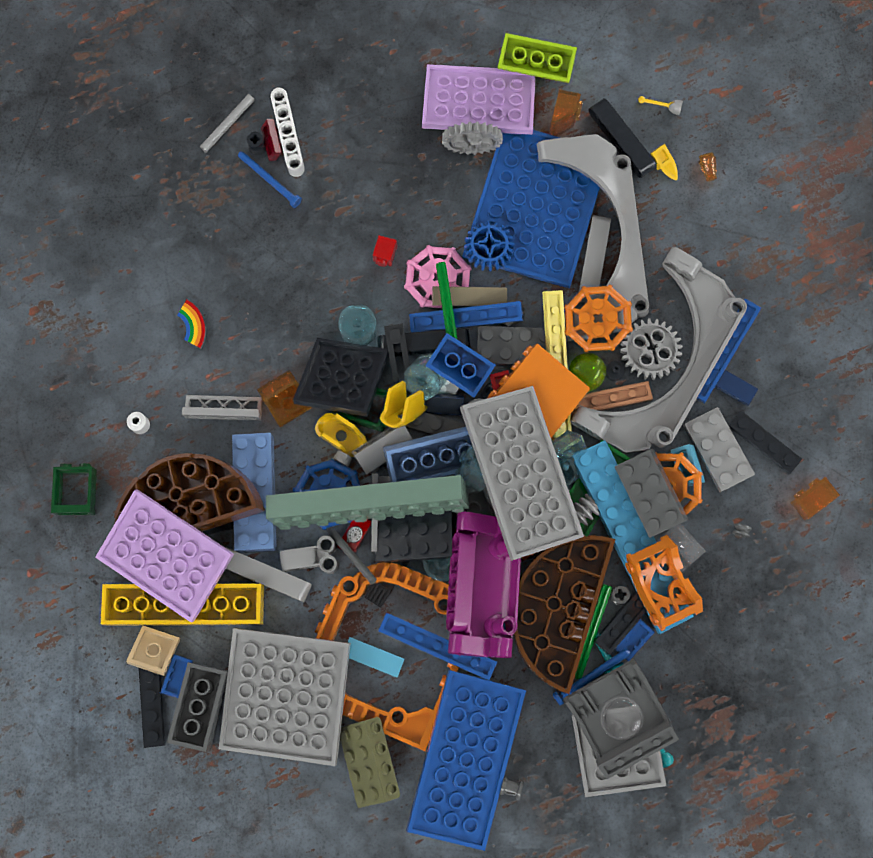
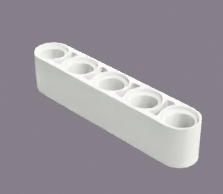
M275 88L271 92V100L286 165L290 175L299 177L304 173V164L288 96L283 88ZM278 98H284L281 101H276ZM282 114H288L284 118L280 117ZM287 130L291 131L289 134H284ZM295 147L293 151H288V148ZM295 163L299 164L296 168L291 167Z

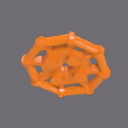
M613 285L583 286L578 294L567 305H564L565 335L581 346L584 352L614 351L615 347L633 331L631 320L632 303L612 288ZM591 294H605L604 299H591L590 297ZM609 296L615 299L621 306L615 308L608 301ZM586 297L587 303L580 310L576 309L575 307ZM623 311L624 324L618 323V313ZM573 313L579 315V325L573 327ZM602 315L603 322L600 323L598 321L595 323L594 316ZM616 328L621 329L611 341L609 337ZM582 330L589 337L588 341H585L576 332ZM597 338H605L607 343H592V341Z
M655 452L660 463L661 461H676L674 467H663L671 485H673L679 501L681 502L685 497L691 499L683 507L686 515L689 514L703 501L701 499L703 473L684 456V453L667 454ZM680 463L692 474L691 476L686 477L678 469ZM694 479V495L688 493V481Z

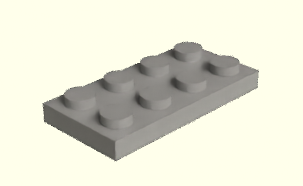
M718 407L683 425L719 492L755 475Z

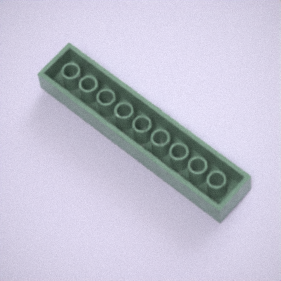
M461 475L266 495V519L280 530H288L292 526L308 528L312 524L327 526L331 522L346 524L351 520L366 522L367 519L374 518V520H385L386 517L391 516L393 518H404L405 515L411 514L418 517L431 512L432 514L439 515L443 514L444 511L451 510L452 512L459 513L463 512L464 509H469L468 485Z

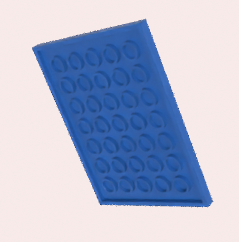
M533 130L532 135L502 133V145L495 150L470 231H473L474 225L479 228L480 222L486 226L488 220L490 225H494V222H497V227L504 225L503 231L509 229L510 234L508 236H513L512 242L515 243V247L512 248L514 254L510 255L511 260L509 262L505 261V267L499 264V269L570 289L600 187L589 177L570 167L538 161L537 143L561 137ZM486 235L479 237L475 241V243L484 240L486 238ZM492 235L494 239L501 240L499 237ZM488 240L487 248H489V253L491 250L490 240ZM464 249L462 258L469 260L470 257L465 256L467 250ZM504 250L495 252L493 258L499 256ZM476 251L480 256L486 258L484 253Z

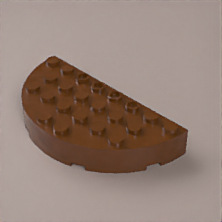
M183 453L158 460L148 466L146 471L139 477L136 476L123 493L116 508L114 518H116V522L134 490L141 491L201 532L264 512L265 508L257 489L240 470L208 455Z
M595 535L584 536L548 548L528 565L520 577L517 630L513 634L517 649L524 662L537 677L549 686L567 694H570L616 540L613 538Z

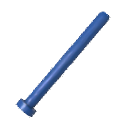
M241 151L238 153V157L290 201V206L296 208L301 203L302 198L299 195L294 196L247 154Z
M624 649L573 683L570 694L584 687L630 655L629 650ZM556 691L552 695L561 706L564 704L563 698L570 694L562 691L557 693Z

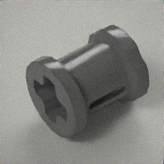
M624 586L615 587L610 593V599L616 605L624 604L630 597L629 590ZM618 590L620 591V593H624V597L621 598V601L619 597H615V594L618 593Z
M504 777L500 794L511 795L519 800L524 782L520 781L518 783Z

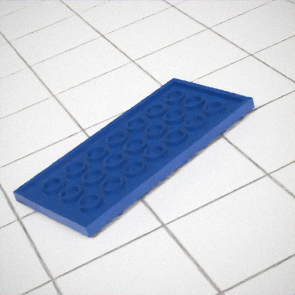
M448 670L408 820L407 832L485 851L526 690Z

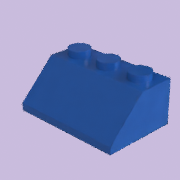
M446 333L425 366L475 398L496 365Z

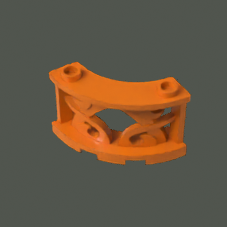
M668 535L660 537L659 542L632 555L630 553L626 555V569L631 574L635 588L650 614L649 617L654 626L657 625L663 631L665 627L694 613L697 615L703 612L702 597L697 593L689 578L684 579L680 570L683 568L680 560L678 546ZM649 557L651 565L648 562H642L644 569L641 570L638 562ZM665 563L667 564V567H668L667 571H664V570L661 568V567H664V564H665ZM655 570L663 576H672L674 579L668 586V597L657 594L650 589ZM675 587L678 588L680 594H673V589ZM669 605H671L675 613L664 618L660 608H664L665 612L668 613L670 611ZM678 605H689L688 607L679 610Z

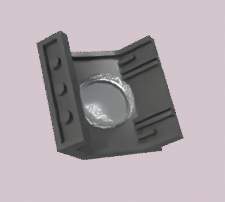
M634 659L563 698L597 758V766L606 779L679 740L667 714Z

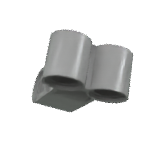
M322 536L318 539L317 546L280 551L282 571L287 572L320 567L325 573L334 574L339 568L337 559L331 556L336 550V542L330 536ZM331 541V548L323 550V542ZM327 560L334 561V566L330 570H326L324 567Z

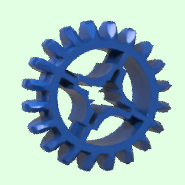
M488 220L486 226L480 222L479 228L474 225L473 231H468L469 237L465 238L467 244L464 245V249L467 250L465 256L470 257V263L475 262V268L481 265L482 271L485 270V267H488L490 272L492 267H495L498 271L499 264L505 267V261L509 262L511 260L510 255L514 254L512 248L515 247V243L512 242L513 236H508L510 234L509 229L503 231L504 225L497 227V222H494V225H490ZM486 235V238L484 240L475 243V241L479 237ZM492 235L499 237L501 240L494 239ZM488 240H490L491 244L490 253L489 248H487ZM504 250L499 256L493 258L495 252ZM476 251L484 253L486 258L480 256Z

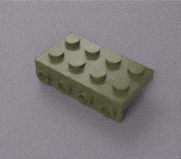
M375 717L341 727L340 741L358 808L399 798L400 791L381 719Z

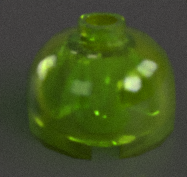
M593 353L577 355L571 361L568 369L590 388L589 391L599 388L606 377L604 361Z

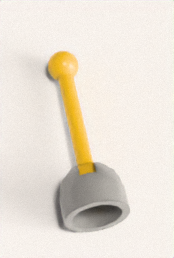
M644 96L638 98L641 104L646 102L669 108L671 113L680 115L682 100L664 103L645 99Z

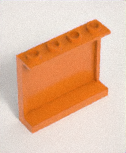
M537 343L533 346L529 345L524 350L522 360H517L510 369L513 371L509 376L505 375L500 380L499 384L501 386L497 391L494 389L487 396V399L533 386L548 432L552 438L590 388Z

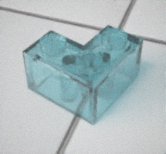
M569 430L552 441L567 486L580 478L574 461L588 451L582 435Z

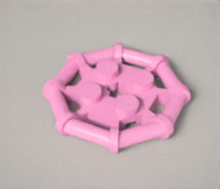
M427 245L424 250L407 261L404 289L409 291L421 308L442 309V306H432V300H429L432 297V287L439 286L438 280H433L435 278L434 275L437 274L436 263H446L449 287H469L470 271L472 268L457 253L456 248ZM433 254L448 256L445 260L442 258L434 259ZM429 256L430 260L422 267L417 265L425 257ZM452 258L461 267L460 269L456 270L450 264ZM414 269L420 272L419 281L413 282ZM463 274L462 285L459 286L456 284L457 275ZM416 287H421L426 293L424 298L417 291Z

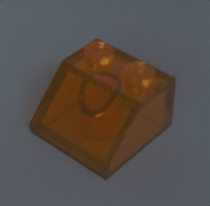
M559 89L550 126V135L558 136L574 127L575 120L579 121L583 101H580L581 94Z
M290 370L257 389L279 427L312 408L294 404L293 399L299 384Z

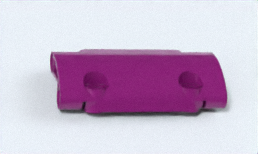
M459 512L457 514V529L452 538L446 628L449 631V654L512 658V636L517 630L521 558L510 560L495 516L472 512Z

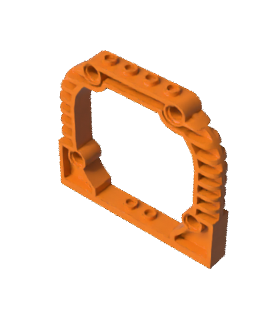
M376 563L367 567L377 579L375 583L386 582L395 584L435 601L434 607L438 613L447 615V610L439 608V602L442 599L448 600V584L395 563ZM360 571L354 577L346 576L342 578L338 586L334 585L330 595L333 597L330 604H326L323 611L325 615L323 622L319 621L315 629L317 639L334 641L349 604L356 602L364 595L370 583ZM348 581L354 583V589L351 592H347L344 588L345 583ZM448 663L447 667L450 670L458 672L459 667ZM443 675L439 686H442V690L434 709L426 706L413 712H407L404 707L396 706L390 711H386L345 692L343 716L357 722L379 717L384 734L425 751L430 741L447 675ZM395 711L402 712L404 718L401 722L394 721L393 713Z

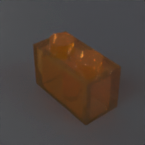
M817 477L808 484L810 486L809 489L806 491L801 489L793 495L795 499L790 503L805 521L840 496L826 477L821 480Z

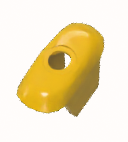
M404 381L389 388L385 407L380 415L382 423L391 428H400L417 419L428 408L424 405V392L419 390L407 397L406 383Z
M326 413L316 423V434L350 457H354L352 454L353 450L367 442L366 437L354 424L337 413L336 415ZM338 431L346 432L347 438L344 441L336 439Z

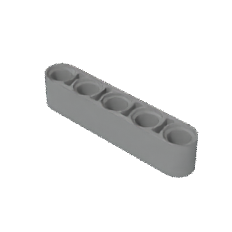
M592 216L579 291L583 286H600L611 218ZM598 294L590 295L591 299H595ZM584 297L580 302L587 303L586 297Z
M226 548L234 554L226 567L227 570L301 602H305L312 586L311 583Z

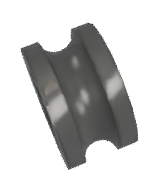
M735 523L734 527L736 529L733 530L732 534L743 538H750L749 531L752 528Z

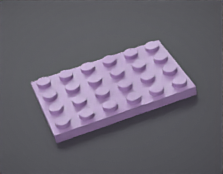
M427 64L422 128L445 130L449 126L454 127V124L461 125L462 122L468 124V122H479V124L485 122L486 125L493 124V127L497 126L498 129H501L502 133L532 135L535 76L498 68Z
M134 490L97 553L96 558L189 622H194L234 554L141 491Z

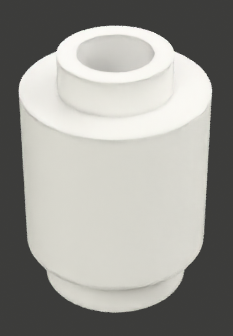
M133 412L127 418V426L136 434H144L149 430L150 422L142 413Z

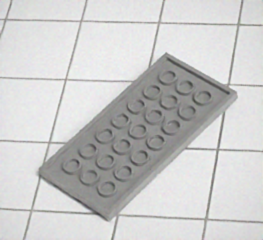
M527 387L461 406L460 410L510 560L512 561L584 537L534 387Z

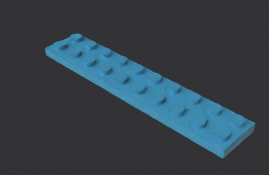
M606 440L570 458L588 495L598 507L599 517L609 537L616 539L614 547L626 569L627 554L630 553L632 555L657 542L654 536L649 538L615 469V466L618 464ZM649 557L638 562L641 570L644 569L642 562H648L651 565ZM666 563L664 564V567H661L664 571H667L668 569ZM655 570L650 589L657 594L668 597V586L674 579L672 576H663ZM627 571V573H628V575H629V577H630V579H631V581H632V583H633L631 574ZM675 587L673 589V594H680L678 588ZM688 604L678 605L679 610L688 607ZM669 605L670 611L668 613L665 612L664 608H660L664 618L675 613L671 605ZM692 614L682 620H679L665 627V630L661 631L657 625L654 627L657 633L661 634L694 616Z

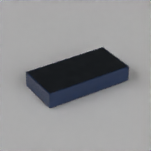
M426 393L425 405L428 408L425 412L462 415L460 407L463 406L464 395Z

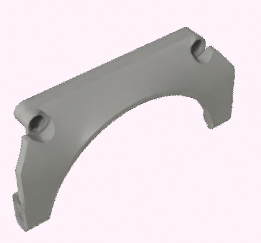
M597 134L538 142L539 162L560 164L581 172L594 181L611 201L620 223L621 251L615 271L606 286L609 284L613 285L612 288L627 301H631L632 323L638 318L645 317L649 312V301L630 158L626 155L616 156V147ZM625 164L627 167L622 169L618 165ZM598 294L596 298L604 299L605 294ZM609 296L608 301L615 308L621 306L615 299ZM638 304H643L646 308L639 311L635 307ZM623 311L618 313V323L624 324ZM573 313V327L579 325V315ZM602 315L594 316L595 323L598 321L600 323L603 322ZM616 328L613 332H620L621 329ZM582 330L576 332L583 339L589 338ZM566 336V341H574L569 336Z
M676 247L670 249L662 266L681 288L692 315L694 329L693 346L684 373L669 392L644 407L622 412H607L580 405L570 421L574 426L598 440H606L609 445L624 454L649 450L651 444L663 448L673 441L747 309L746 302L741 298H735L722 278L703 268L702 263L698 259ZM732 305L737 306L739 312H735ZM660 433H663L664 435H666V437H667V441H666V442H663V441L660 440V438H659V434H660Z

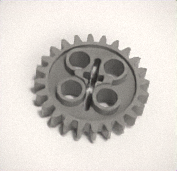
M462 122L461 125L454 124V127L449 126L442 133L444 148L453 150V152L459 151V154L466 153L468 155L473 153L476 155L477 152L481 154L484 151L490 152V150L499 148L503 141L501 129H498L497 126L493 127V124L486 125L485 122L479 124V122H468V124Z
M648 318L646 324L643 320H640L639 326L634 323V330L624 338L626 341L621 342L620 345L625 347L620 350V353L625 354L622 360H628L625 367L632 366L630 372L638 371L637 377L644 374V379L646 380L648 375H651L652 380H654L656 375H658L662 379L663 372L668 376L670 374L669 369L674 371L676 368L674 364H679L680 360L678 357L682 356L679 350L683 346L677 345V343L680 342L681 338H675L678 332L671 333L672 326L666 328L665 321L659 325L658 319L652 323L651 319ZM652 335H659L661 341H655ZM641 340L644 346L638 347L634 341ZM649 345L651 349H655L654 352H652V350H648ZM659 352L667 353L668 358H661ZM641 358H648L650 364L642 363Z

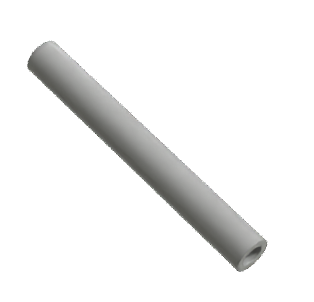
M248 94L200 145V148L207 153L255 99Z

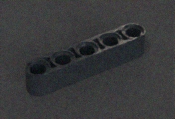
M603 98L588 109L592 119L612 145L616 147L619 154L630 158L631 169L639 178L644 177L657 168L653 157L607 99Z
M456 329L458 341L471 348L469 329ZM446 330L405 333L408 355L433 354L446 335ZM386 335L377 337L379 348L388 349ZM393 344L395 357L402 356L401 344Z

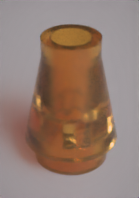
M713 152L700 155L698 163L706 181L716 180V156H714Z

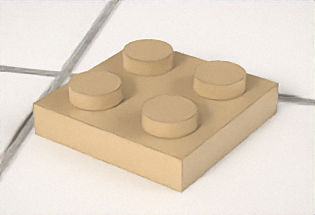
M142 625L126 662L127 664L165 676L180 638Z

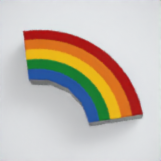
M186 299L177 315L186 325L184 340L202 350L206 340L205 321L198 308Z

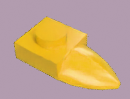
M663 144L652 151L650 155L656 162V169H661L665 175L676 181L678 180L676 163L666 145Z

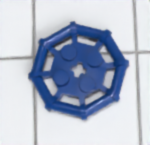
M333 458L315 465H307L292 492L347 487L346 483L350 480L352 486H360L358 472L337 462ZM330 468L329 474L317 477L314 473ZM334 469L347 475L345 479L334 475ZM310 476H312L315 480L309 490L303 489ZM336 522L328 523L327 526L320 527H322V530H327V528L333 527L340 524H336Z

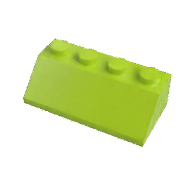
M505 33L498 69L569 83L577 47Z

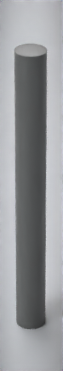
M330 527L327 530L328 534L368 582L374 584L377 580L334 527Z

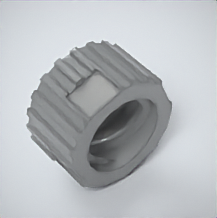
M338 450L333 459L348 467L352 457Z

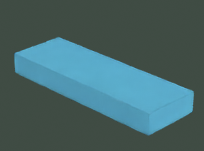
M349 637L348 643H351L349 659L398 678L405 660L404 658Z

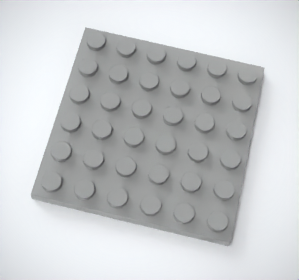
M233 628L219 749L336 766L351 643Z

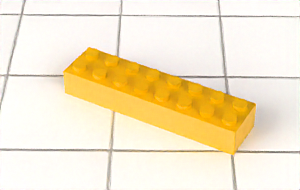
M102 584V625H263L264 585L216 584L194 622H189L135 584Z

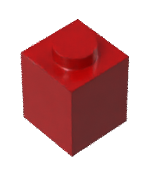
M379 235L372 255L373 262L382 267H386V265L392 266L397 249V240Z

